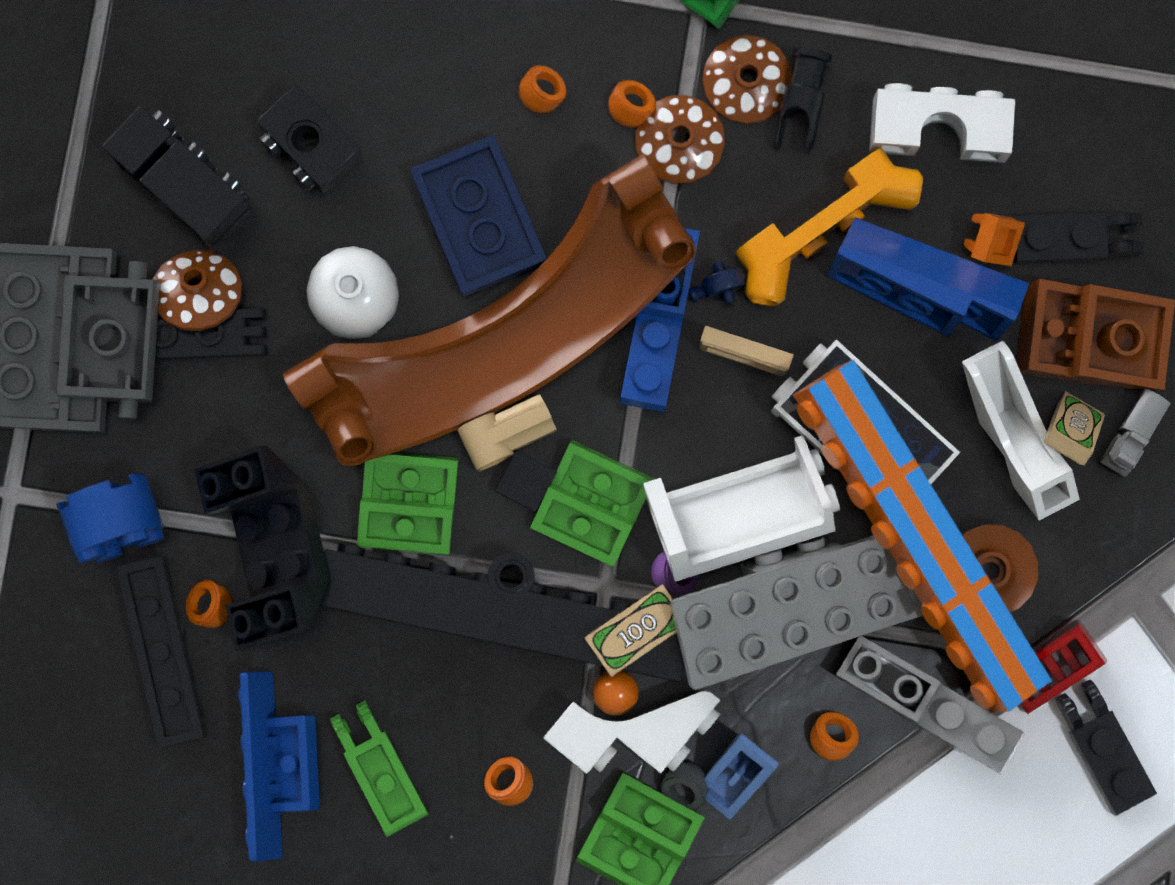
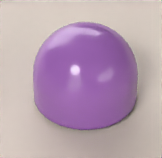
M664 551L655 558L651 567V577L655 586L658 588L663 584L670 595H686L697 584L699 574L686 578L682 583L677 584L673 578Z

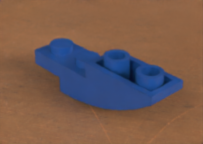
M685 228L697 250L700 231ZM695 257L637 314L619 404L665 413Z

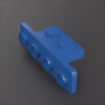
M242 672L240 674L238 700L242 712L243 733L240 744L244 754L245 781L243 784V796L246 800L247 812L245 841L248 847L250 862L281 859L283 856L280 812L320 810L315 715L276 718L273 673Z

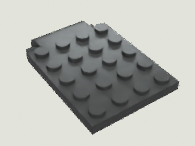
M0 243V428L105 434L107 402H119L118 418L137 419L138 403H151L153 397L160 282L147 279L148 263L130 261L128 278H116L118 252L114 249Z

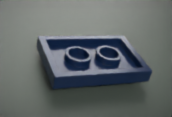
M495 135L410 169L412 178L463 297L538 267L547 259Z

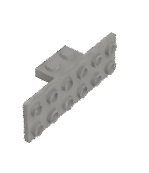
M823 535L797 543L796 546L784 550L777 549L755 556L752 560L740 563L743 577L675 598L670 603L689 686L695 690L923 616L921 612L923 604L915 591L906 587L899 578L896 571L898 564L889 549H884L874 536L840 545Z

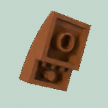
M1044 279L1029 282L1023 303L1016 359L1021 374L1119 388L1163 391L1165 390L1175 300L1092 284L1082 287Z

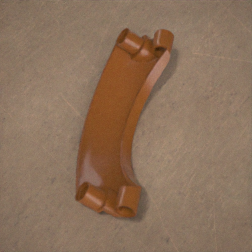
M642 153L592 185L575 223L558 247L528 278L491 305L449 326L418 336L380 343H334L328 345L284 372L283 377L297 402L304 409L309 407L316 424L326 434L338 462L345 466L359 465L368 460L408 449L456 431L464 424L480 416L497 412L521 400L559 377L599 348L639 314L684 267L691 263L696 254V246L662 192L664 190L662 184Z

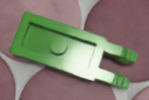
M364 700L356 705L357 714L363 725H366L372 737L371 739L356 746L350 727L340 714L330 718V721L346 751L343 755L385 835L388 837L429 815L386 731L382 732L373 712Z

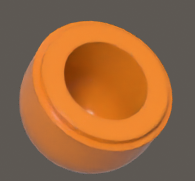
M541 65L532 67L524 75L519 85V97L523 105L530 111L540 114L556 109L565 99L567 93L566 85L561 76L551 68ZM536 81H549L554 87V95L542 91Z
M624 80L619 82L611 93L608 108L615 122L621 126L633 128L641 125L652 115L656 108V100L652 92L643 84L632 80ZM636 94L640 96L643 101V107L630 103L625 95Z
M203 580L197 583L189 592L185 611L191 623L204 628H217L229 620L225 605L234 602L231 593L226 587L211 580ZM210 593V606L204 614H201L198 609V601L201 596Z
M621 670L612 677L606 671L596 679L593 685V700L596 706L605 714L611 716L624 715L631 711L638 701V684L633 676L626 671Z
M826 712L813 725L810 732V742L818 756L825 760L838 761L850 755L857 746L859 732L856 725L847 716L837 712ZM832 724L839 725L845 732V742H838L832 739L826 731V726Z
M503 757L494 762L488 769L484 779V788L488 796L499 804L515 806L524 802L531 794L533 777L529 768L515 757ZM504 770H515L513 783L507 789L499 790L497 785L499 774Z

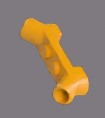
M880 148L847 170L843 180L850 188L848 193L789 235L783 237L775 224L772 223L751 238L735 252V255L748 270L745 287L747 298L752 303L777 306L782 303L786 297L791 260L801 253L806 259L817 253L828 244L824 238L826 235L838 227L843 233L849 230L855 217L861 220L865 217L861 210L870 204L904 210L915 208L919 203L923 184V176L919 170L894 166L884 150Z

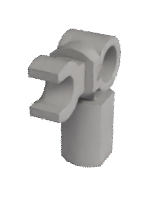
M1149 389L1141 391L1119 428V431L1123 434H1117L1112 439L1102 455L1100 463L1123 477L1128 476L1144 453L1143 448L1147 446L1149 439L1171 403Z

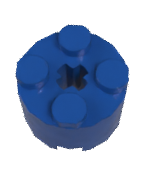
M137 473L129 475L130 484L120 486V483L110 484V481L107 480L66 496L68 502L63 501L56 504L73 555L78 558L80 564L94 560L96 564L110 561L123 555L121 547L124 548L137 544L138 548L165 539L162 532L164 524L146 474Z

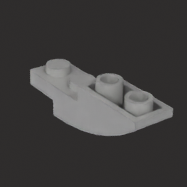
M861 635L836 674L839 678L884 707L1000 775L1025 735L1023 731L942 685L939 680Z

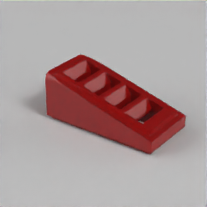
M1079 623L1035 652L1040 661L1043 660L1058 683L1052 687L1047 684L1040 689L1042 692L1037 697L1031 695L1020 704L1026 713L1029 714L1106 664L1107 659L1082 623ZM1074 639L1089 660L1083 666L1068 645ZM1057 650L1060 651L1073 670V673L1068 676L1065 675L1052 656V653Z

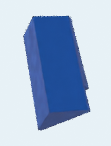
M856 217L826 277L946 337H949L960 323L996 342L1015 321L1029 283Z

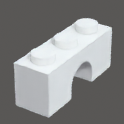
M887 84L885 89H877L873 98L869 152L873 153L882 148L886 154L915 156L920 147L922 128L933 122L948 124L957 132L960 139V159L1005 163L1012 154L1015 99L1003 98V93L991 90L978 91L975 96L958 95V90L950 87H934L930 89L929 93L912 91V86L907 84Z

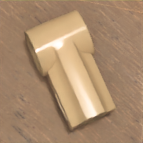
M539 394L498 414L492 412L464 424L457 431L476 471L479 472L505 461L514 455L513 451L552 434L557 429L545 402Z

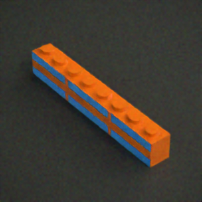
M851 360L836 366L793 394L798 403L797 412L801 420L807 427L814 429L823 443L822 452L824 457L833 468L839 469L848 483L846 489L850 499L858 508L864 509L871 520L873 536L884 549H889L898 564L896 571L899 578L906 587L915 591L923 604L921 612L925 620L931 627L939 630L946 641L947 646L945 649L949 659L957 668L963 669L972 683L970 691L976 702L982 708L988 709L990 713L1009 712L1050 683L1052 680L855 361Z

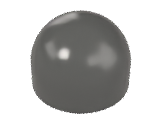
M682 762L674 772L669 769L665 774L660 786L661 794L691 810H696L703 805L709 792L704 779L707 774L697 764ZM675 784L686 785L694 793L689 796L680 795L676 791Z

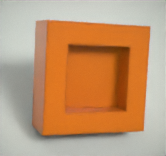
M990 213L974 214L971 221L981 225L976 240L965 238L964 246L972 252L971 257L987 263L1012 266L1025 222L1012 217Z

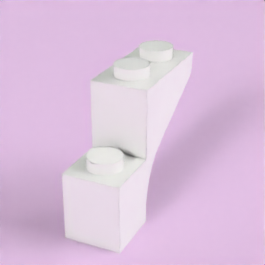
M1001 341L962 361L979 424L1005 456L1012 485L1036 518L1040 521L1080 500L1072 469L1058 451L1043 442L1047 431L1015 358L1005 342Z
M702 691L622 722L597 718L583 710L575 702H572L544 736V739L586 774H588L592 767L599 772L604 769L618 751L611 746L616 738L658 773L661 774L666 767L674 772L691 751L684 745L695 731L704 735L719 717L720 713L714 707L720 700L712 693Z

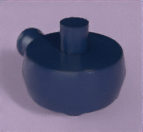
M718 262L712 265L715 274L704 278L703 284L689 289L691 299L694 302L705 297L716 298L722 296L724 303L729 304L736 301L733 292L745 287V276L740 268L726 270L724 263Z

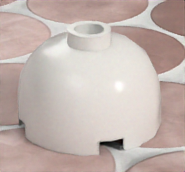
M351 246L337 248L319 260L310 274L307 297L309 308L321 326L334 336L354 340L374 335L378 332L377 330L384 327L391 320L396 312L399 291L396 276L386 260L371 250Z

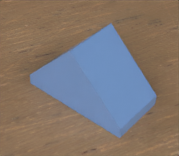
M737 734L704 778L709 788L705 801L731 820L773 773L779 763L743 734Z

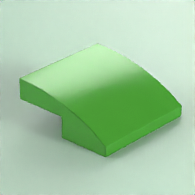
M571 440L530 528L614 567L646 500L643 483L655 480V478Z
M395 452L366 461L363 493L360 501L357 546L449 555L459 457Z
M622 773L575 861L618 885H670L705 817Z

